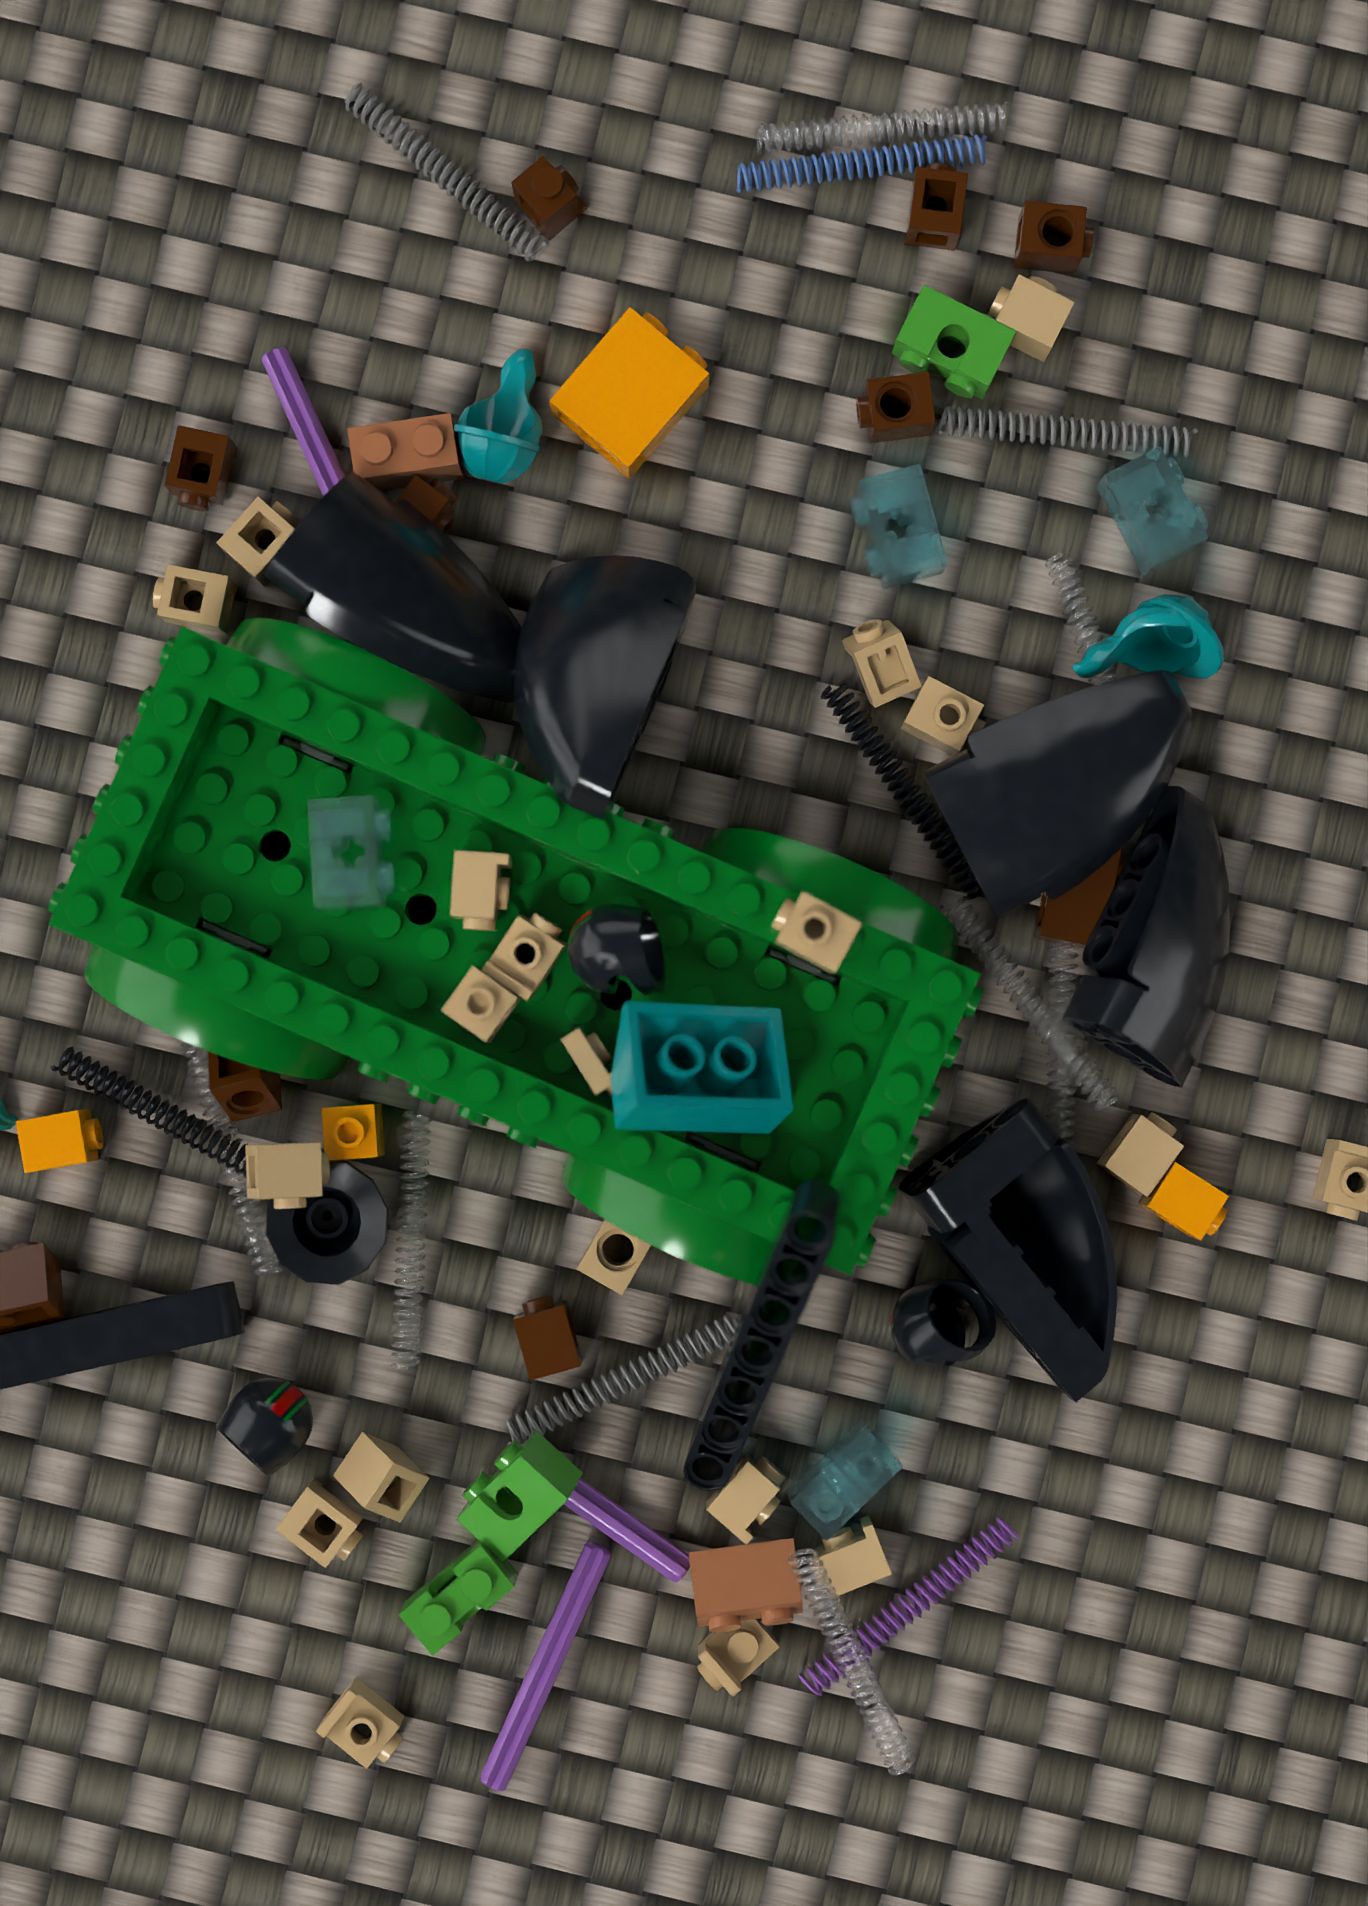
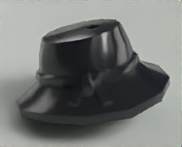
M331 1160L329 1161V1182L327 1185H322L323 1196L306 1197L307 1207L274 1209V1199L268 1200L266 1236L279 1264L305 1282L339 1286L367 1271L386 1244L389 1209L372 1178L348 1161ZM324 1211H331L333 1214L332 1218L325 1219L323 1217Z

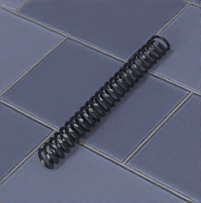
M844 684L830 692L832 688L829 685L822 692L821 699H829L827 702L828 708L836 707L833 710V716L842 715L839 719V724L844 725L848 723L845 727V732H854L851 736V741L860 740L857 744V749L867 748L863 753V757H872L869 761V766L879 765L875 770V774L881 775L885 773L881 783L892 781L888 785L887 791L897 790L894 793L893 799L899 800L905 797L900 802L899 808L910 806L906 810L905 816L910 817L917 814L912 819L911 824L917 825L923 822L918 827L917 833H924L930 830L924 836L923 841L928 842L935 839L930 844V850L942 847L936 853L935 858H942L948 855L942 861L941 866L947 867L955 863L948 870L947 875H954L960 872L954 878V883L957 884L968 879L960 887V892L973 888L966 895V900H972L980 896L979 890L981 887L978 881L975 880L976 877L973 872H969L971 868L968 862L962 864L966 860L964 854L957 855L961 851L959 845L956 844L950 847L956 841L954 835L944 839L951 832L950 827L937 831L945 823V818L932 822L939 815V810H933L924 815L933 806V802L929 801L919 806L927 798V793H922L912 798L921 789V785H915L904 791L915 781V777L910 776L899 782L909 772V768H903L894 773L903 764V760L899 759L886 766L896 757V751H892L879 758L890 748L891 743H885L874 749L884 740L885 735L883 734L868 741L878 731L879 726H874L861 733L872 723L873 718H867L855 725L866 714L867 710L862 709L848 717L861 703V701H856L843 708L854 697L855 693H849L835 701L848 689L849 685Z
M73 1046L64 1051L58 1067L55 1065L51 1066L52 1071L59 1070L61 1076L68 1075L70 1081L76 1080L79 1086L85 1085L87 1090H94L96 1095H103L104 1100L111 1099L113 1105L120 1104L122 1110L129 1109L131 1115L137 1114L140 1120L146 1119L148 1124L155 1123L157 1129L164 1128L165 1134L172 1133L174 1139L181 1138L183 1144L190 1143L192 1149L199 1148L201 1154L208 1153L210 1159L217 1158L219 1164L225 1163L228 1169L234 1168L237 1174L243 1172L244 1177L247 1178L246 1160L241 1169L238 1167L239 1163L246 1156V1145L248 1143L240 1148L235 1161L230 1164V1159L240 1146L239 1138L231 1143L226 1157L221 1159V1154L231 1141V1134L223 1137L215 1154H212V1149L221 1139L222 1129L214 1132L208 1147L203 1149V1144L206 1143L214 1130L213 1124L206 1126L199 1143L194 1144V1140L204 1128V1119L199 1120L195 1124L190 1138L185 1139L186 1134L191 1130L196 1121L195 1114L190 1115L185 1121L187 1110H181L177 1115L179 1110L178 1104L173 1105L167 1112L170 1106L169 1099L164 1100L160 1104V1094L153 1098L152 1090H148L143 1094V1085L137 1086L134 1089V1080L129 1081L125 1085V1075L117 1079L118 1074L116 1070L109 1073L108 1065L100 1069L99 1061L91 1064V1056L83 1059V1052L80 1051L74 1054ZM69 1063L67 1071H63V1068ZM77 1069L76 1076H72V1072ZM86 1073L85 1080L81 1081L80 1078ZM95 1077L93 1086H90L89 1082ZM104 1082L102 1090L99 1091L98 1087ZM113 1086L111 1095L108 1096L106 1092ZM122 1090L121 1095H120V1099H119V1100H115V1097H116V1096L120 1093V1091ZM130 1096L128 1105H124V1101ZM140 1099V1101H139V1103H138V1106H137V1109H136V1110H133V1109H132L133 1106H134V1105L138 1102V1100ZM148 1105L146 1114L142 1115L141 1111ZM158 1108V1110H157V1112H156V1115H155V1118H154L153 1120H151V1119H150V1116H151V1115L155 1112V1110ZM166 1114L164 1123L160 1125L159 1120ZM177 1115L173 1123L172 1129L169 1130L168 1125L173 1121V1119ZM185 1121L181 1133L177 1134V1130Z

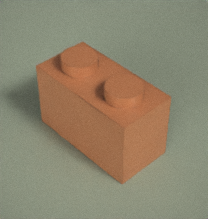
M451 413L347 428L353 471L380 491L405 488L415 475L428 484L433 478L440 482L464 479L462 463L458 455L456 433L453 431L455 423Z
M794 1538L688 1552L696 1617L699 1627L709 1626V1631L714 1633L729 1632L741 1628L740 1621L762 1619L763 1625H781L792 1622L794 1620L793 1614L803 1613Z

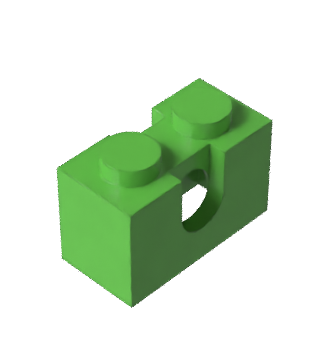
M923 285L895 340L892 355L899 358L898 362L902 367L914 374L927 372L929 369L947 378L944 383L945 387L958 396L970 399L974 395L983 400L1017 331ZM946 339L954 340L961 345L964 354L957 358L946 357L939 351L937 344Z
M537 1431L522 1445L513 1440L494 1462V1465L499 1470L490 1477L481 1472L462 1494L468 1502L456 1520L502 1562L569 1499L583 1474L582 1471Z
M477 1540L404 1602L398 1615L433 1656L461 1633L464 1624L481 1608L487 1611L515 1587L519 1573L507 1559L502 1562L484 1544ZM455 1575L457 1576L453 1582L438 1593V1590Z

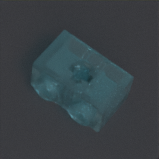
M1160 446L1105 474L1096 486L1143 577L1193 552L1208 539L1205 532L1208 530V523L1202 509L1196 502L1190 504L1181 487L1184 484V478L1179 465L1171 456L1166 458ZM1150 503L1154 507L1162 504L1166 512L1162 516L1159 513L1150 515L1147 507Z
M917 464L859 480L856 490L857 497H853L850 500L855 523L858 528L866 526L871 546L865 547L864 553L871 577L879 576L884 590L942 574L948 563L921 465ZM895 518L898 526L907 525L901 539L897 538L894 531H885L890 519Z
M373 795L307 800L314 908L323 912L386 907L385 894H394L392 863L383 862L382 841L390 840L391 838L388 808H380L379 800ZM350 840H354L356 845L365 849V856L356 857L355 867H351L348 861L340 858L341 851L349 850Z
M861 1419L787 1491L789 1502L828 1541L903 1468V1465L898 1456Z

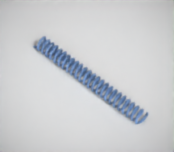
M975 134L972 140H970L965 135L961 142L957 137H954L951 143L948 139L944 138L941 145L934 139L931 146L924 140L921 147L914 141L910 148L904 143L900 149L894 144L890 151L884 145L880 149V153L876 147H873L870 150V154L865 148L860 151V154L853 149L850 155L843 150L839 157L833 151L829 159L825 153H822L819 161L817 156L812 154L809 158V163L804 155L800 157L799 163L793 156L790 158L789 163L782 157L778 165L774 159H771L768 167L766 162L761 160L758 169L756 164L751 161L748 165V171L746 165L741 162L737 173V193L740 194L742 192V173L746 189L749 193L752 191L753 174L757 190L759 192L762 190L763 172L767 189L771 190L773 187V170L777 187L781 189L783 187V168L787 186L791 188L793 186V166L797 184L801 187L803 185V164L807 182L810 186L813 184V163L819 184L823 183V163H825L828 181L830 183L833 182L834 161L838 180L842 182L844 159L848 179L852 181L854 178L855 158L858 177L862 180L864 177V156L868 175L872 179L874 176V154L880 177L884 175V154L886 155L888 170L891 176L894 174V153H896L899 173L901 175L904 173L905 151L909 172L913 173L915 150L919 167H924L925 148L929 164L934 163L935 146L939 163L945 164L946 145L950 165L955 167L956 144L960 166L963 168L965 166V144L967 143L970 165L974 166L975 144L977 142L980 163L984 165L987 136L983 135L982 139H980Z

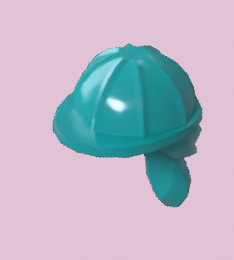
M520 349L513 353L502 367L500 388L497 393L466 407L459 417L458 424H454L453 431L456 433L460 460L465 468L476 478L497 483L511 481L523 474L533 462L536 453L541 452L542 446L538 444L543 432L542 419L529 402V393L536 380L533 353L529 349Z
M1163 594L1142 602L1135 611L1129 613L1121 621L1112 636H1108L1104 641L1089 647L1082 661L1074 664L1072 667L1073 671L1082 678L1095 677L1115 663L1120 662L1143 673L1167 670L1171 673L1190 678L1207 679L1220 670L1224 661V650L1212 627L1207 610L1192 597Z

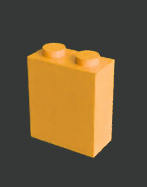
M631 307L627 309L549 400L551 414L629 480L709 387V372L705 370L708 367L706 361L691 347L684 345L680 349L666 337L668 330L653 315L645 312L641 316Z

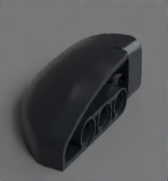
M351 472L342 478L319 500L282 544L268 565L265 577L303 604H309L307 608L309 617L368 652L403 669L448 687L494 700L515 702L514 664L522 627L497 590L469 557L410 502L405 499L394 502L391 497L355 472Z
M618 555L589 557L556 566L549 570L528 609L520 631L514 664V699L527 745L542 773L558 796L567 805L603 820L662 693L672 665V657L687 625L696 595V584L688 572L679 567L646 558Z
M1157 670L1112 680L1052 699L978 730L968 737V743L974 753V758L971 757L966 749L924 771L927 782L962 853L998 918L1042 897L1041 894L1044 892L1049 899H1056L1078 886L1117 853L1131 839L1151 813L1171 780L1192 725L1191 708L1170 671Z
M1167 786L1154 806L1085 945L1082 957L1083 963L1097 972L1096 976L1083 975L1062 1017L1063 1021L1146 1074L1161 1082L1182 1088L1216 1014L1230 948L1229 881L1214 817L1207 804L1184 788Z
M1023 1098L987 1117L943 1146L911 1171L900 1183L899 1190L927 1223L928 1233L972 1286L988 1299L993 1312L1064 1394L1076 1403L1102 1381L1110 1362L1117 1311L1116 1267L1110 1229L1097 1192L1078 1155L1066 1140L1060 1138L1030 1098Z

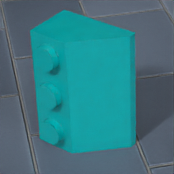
M626 1001L622 1007L611 1073L615 1129L770 1134L793 1111L781 1008Z

